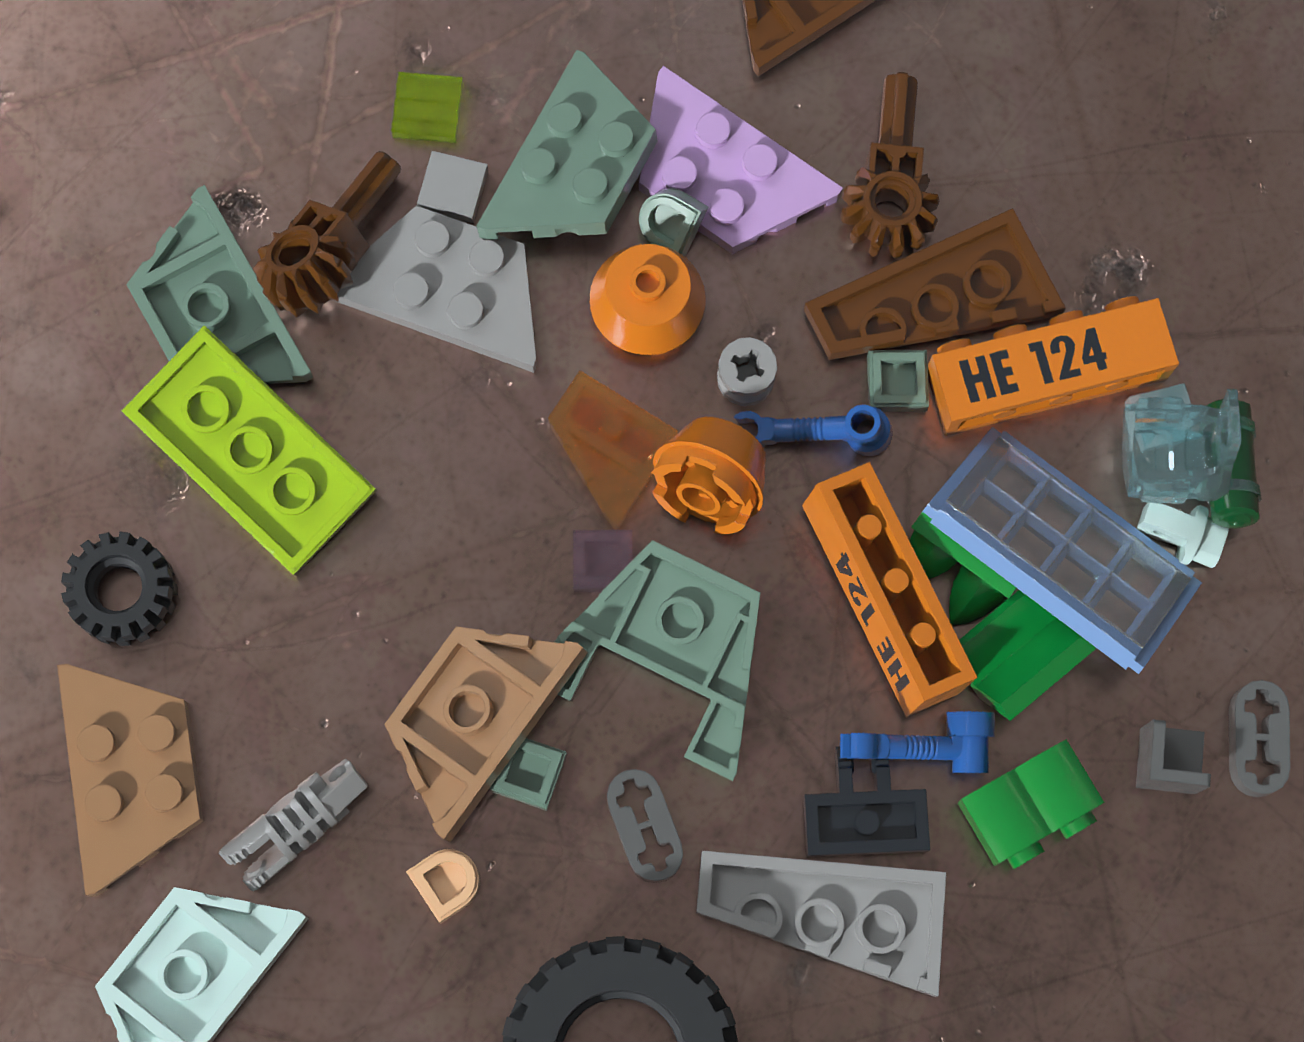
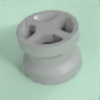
M751 337L739 338L729 343L722 351L718 363L717 381L723 396L730 402L741 406L756 405L765 400L772 391L777 372L776 356L772 349L763 341ZM749 361L747 365H742L740 367L736 366V364L740 365L742 363H746Z

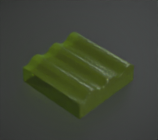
M398 72L391 127L393 138L457 143L463 88L462 77Z

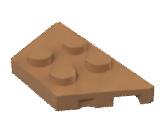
M457 626L454 628L384 724L396 750L400 751L407 765L406 771L415 790L421 794L434 821L432 825L437 835L448 842L452 841L588 652L582 646L570 641H565L563 644L533 640L530 636L510 633L496 635L488 634L480 629Z
M69 664L57 665L85 895L94 897L100 896L107 891L110 884L134 867L142 866L160 853L162 847L173 839L181 838L204 821L188 703L184 699Z

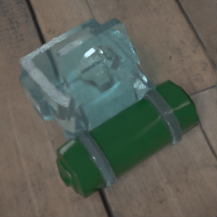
M1227 389L1224 399L1211 402L1207 406L1185 404L1181 397L1171 396L1168 398H1138L1136 403L1125 404L1121 460L1127 496L1140 498L1141 502L1180 504L1184 503L1186 499L1207 501L1211 508L1213 523L1221 527L1235 529L1255 524L1260 519L1259 502L1262 500L1260 485L1257 484L1254 438L1257 435L1255 422L1252 420L1251 405L1238 400L1237 389Z

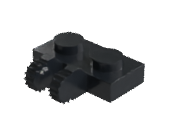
M836 746L835 774L837 793L805 794L803 796L807 857L930 851L926 789L891 790L889 759H870L875 791L853 792L852 774L854 773V759L840 758V746Z

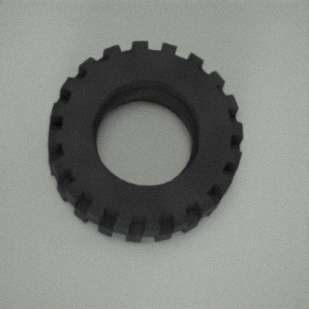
M625 936L606 937L604 940L589 943L585 941L570 947L569 951L555 959L552 957L539 968L540 971L528 984H524L515 998L516 1003L510 1016L506 1018L502 1032L503 1042H564L573 1022L591 1006L611 999H631L644 1003L661 1014L672 1028L677 1042H738L735 1028L736 1022L730 1006H727L719 992V987L709 975H705L694 964L693 960L679 951L677 953L662 946L659 942L645 938L637 940L628 939Z

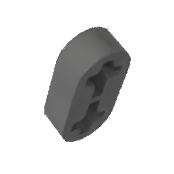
M1252 681L1236 691L1230 700L1228 710L1229 771L1231 780L1238 790L1248 796L1262 797L1282 788L1289 778L1290 709L1287 696L1280 687L1269 681ZM1256 694L1261 695L1262 704L1272 706L1273 714L1268 715L1262 720L1261 734H1257V718L1255 714L1245 712L1244 707L1245 704L1255 699ZM1257 744H1262L1263 763L1273 765L1274 774L1265 777L1262 785L1257 784L1256 774L1246 772L1245 768L1246 763L1256 759Z
M637 769L623 771L615 776L610 783L607 792V802L627 859L634 873L642 880L651 883L666 882L675 876L680 869L683 849L664 796L655 778L646 771ZM629 782H634L638 790L648 788L651 792V797L644 800V810L648 821L638 824L630 806L620 808L617 800L624 796V785ZM652 828L659 846H671L673 854L666 857V869L656 872L652 863L644 865L640 863L638 856L646 852V843L641 832Z

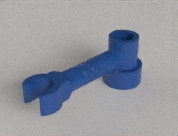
M857 405L846 416L813 417L812 419L810 417L807 419H775L772 417H760L752 411H743L734 416L738 423H755L758 425V433L755 438L762 447L773 445L777 442H794L795 440L847 441L856 453L863 456H875L887 449L893 436L892 425L885 413L869 405ZM862 421H874V426L868 433L859 434L856 432L858 425Z
M978 711L946 712V736H909L876 733L840 734V758L952 760V773H989V737H995V713Z

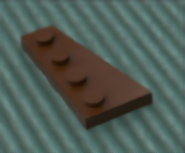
M1013 208L806 302L804 306V312L829 360L868 353V351L885 350L1051 318L1064 313L1066 310Z

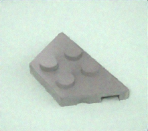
M416 205L370 245V248L358 261V265L350 273L354 284L342 288L338 292V303L533 373L537 367L525 246L518 241L498 235V240L482 239L479 237L477 227Z

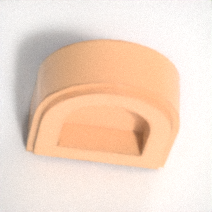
M454 849L439 850L406 871L440 924L467 907L475 899L480 886V875L475 863L469 856Z

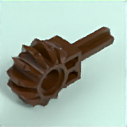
M905 72L890 74L884 79L878 143L871 142L865 168L862 167L856 173L855 181L857 185L846 186L842 199L848 206L842 209L841 221L843 224L854 225V228L851 230L850 240L852 244L868 238L871 241L869 254L872 257L880 253L882 246H888L891 255L895 259L902 256L904 243L915 250H919L925 242L923 233L934 232L938 222L936 216L931 212L938 208L939 196L935 193L925 192L929 186L930 178L928 173L922 175L924 148L913 147L918 81L915 77L909 76ZM884 201L894 202L901 207L903 214L896 217L886 216L878 210L876 205Z
M376 152L333 207L309 200L294 220L290 221L288 229L281 233L272 232V242L258 249L261 260L257 262L253 270L257 275V281L264 289L263 294L273 306L276 305L280 311H290L294 316L299 317L308 309L319 314L323 304L330 300L339 302L338 292L340 289L354 284L350 273L370 248L357 227L401 172V166L396 160L385 152Z

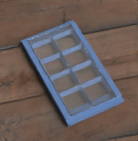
M992 427L923 510L926 515L932 518L931 524L1125 670L1130 667L1138 674L1146 666L1202 584L1193 576L1195 572L1180 563L1177 558L1005 430L1000 433Z

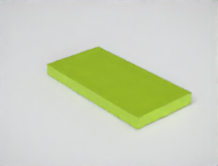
M205 325L122 410L134 424L293 575H297L377 491L362 474Z

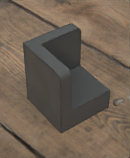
M1155 719L1141 727L1136 788L1197 794L1209 788L1211 774L1202 773L1205 732L1166 728V721Z

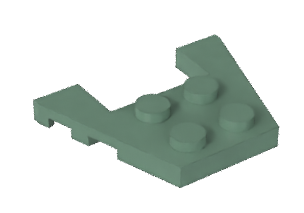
M652 540L554 641L563 644L565 641L576 642L588 652L558 695L569 701L573 700L599 646H603L710 699L711 702L684 757L733 781L738 770L761 593Z

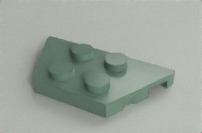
M576 50L476 225L480 238L498 240V233L518 231H532L533 238L557 237L566 232L578 235L608 233L658 140L656 129L584 52Z
M205 185L199 187L190 197L193 203L174 228L168 227L156 243L154 255L149 260L142 262L126 284L167 359L170 361L205 325L266 384L306 382L312 379L313 375L274 306L263 294L264 289L257 281L256 274Z

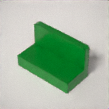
M1020 590L959 639L978 677L970 684L980 700L1009 721L1015 718L1096 649L1095 646Z

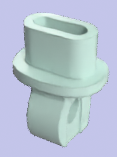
M1153 500L1148 501L1143 508L1137 526L1140 532L1149 537L1176 545V558L1180 563L1189 565L1193 560L1210 568L1215 567L1218 563L1229 528L1213 523L1212 518L1208 517L1209 510L1205 506H1196L1189 515Z

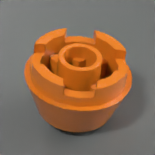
M637 244L616 252L601 265L591 285L589 302L596 326L612 344L634 354L659 355L679 347L693 335L703 318L706 295L700 274L694 265L681 253L662 245Z
M700 417L685 426L654 454V469L651 474L655 475L657 484L652 492L653 496L667 512L678 520L686 523L691 514L701 520L716 523L714 531L716 534H732L742 530L748 519L756 515L762 508L766 454L760 442L741 426L722 418Z

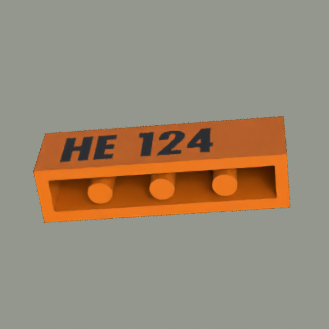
M1137 296L1125 297L1107 304L1104 307V312L1084 316L1081 310L1069 311L1050 319L1049 326L1028 331L1025 324L1014 325L994 333L993 340L972 345L970 339H958L941 345L937 348L938 354L932 355L929 361L928 381L944 436L1167 380L1179 365V361L1159 298L1140 302Z
M868 462L817 483L802 507L906 718L961 693L978 677L871 463Z

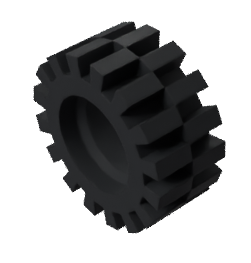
M119 531V537H113L109 532L99 534L100 541L95 544L88 539L80 545L84 552L79 557L72 553L67 561L72 567L70 573L63 572L61 583L66 587V592L61 593L63 603L70 610L68 614L89 635L107 644H110L112 641L120 646L131 645L130 640L138 639L140 642L150 639L148 632L154 628L160 632L166 625L163 621L166 613L172 615L176 606L172 602L173 595H178L177 584L173 581L172 576L175 574L171 565L149 541L140 536L138 539L134 538L128 532ZM126 567L133 569L139 574L142 581V591L137 602L121 611H113L103 607L98 598V586L102 577L115 568Z

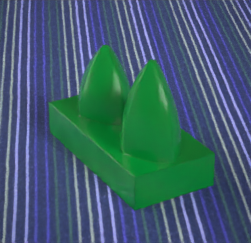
M922 511L911 526L914 531L909 541L928 579L945 573L957 562L962 564L953 582L950 594V623L956 626L977 620L994 610L1006 597L1009 599L1016 587L931 524L932 518Z

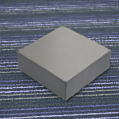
M432 151L417 206L456 220L474 224L488 175V165Z

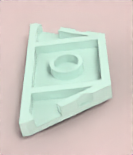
M174 887L95 986L106 1013L111 1016L117 1029L118 1041L212 1042L309 918L295 910H286Z

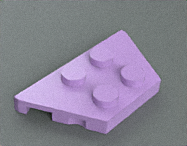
M663 66L657 76L650 124L656 129L658 142L641 171L639 191L651 197L663 189H678L707 205L709 208L698 231L731 254L756 243L761 235L767 232H778L796 223L797 217L823 204H826L828 207L836 203L841 197L843 188L666 67Z

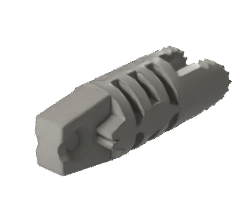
M347 759L342 760L322 776L317 772L313 773L297 785L298 788L286 794L265 815L262 814L219 850L220 856L227 864L236 865V863H241L243 859H246L249 854L254 853L269 839L274 842V845L258 857L257 861L252 862V865L247 867L248 869L244 872L242 881L251 891L254 892L293 861L299 852L310 847L325 834L328 828H333L350 812L346 806L368 786L365 779Z

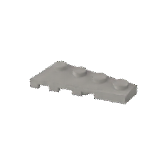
M712 851L701 852L696 914L933 997L939 996L946 872Z

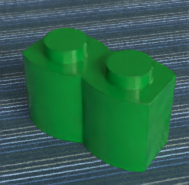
M1065 739L965 796L957 804L993 865L996 866L1008 859L1014 870L1045 852L1039 842L1044 837L1060 829L1065 839L1097 822L1091 810L1105 802L1069 742Z

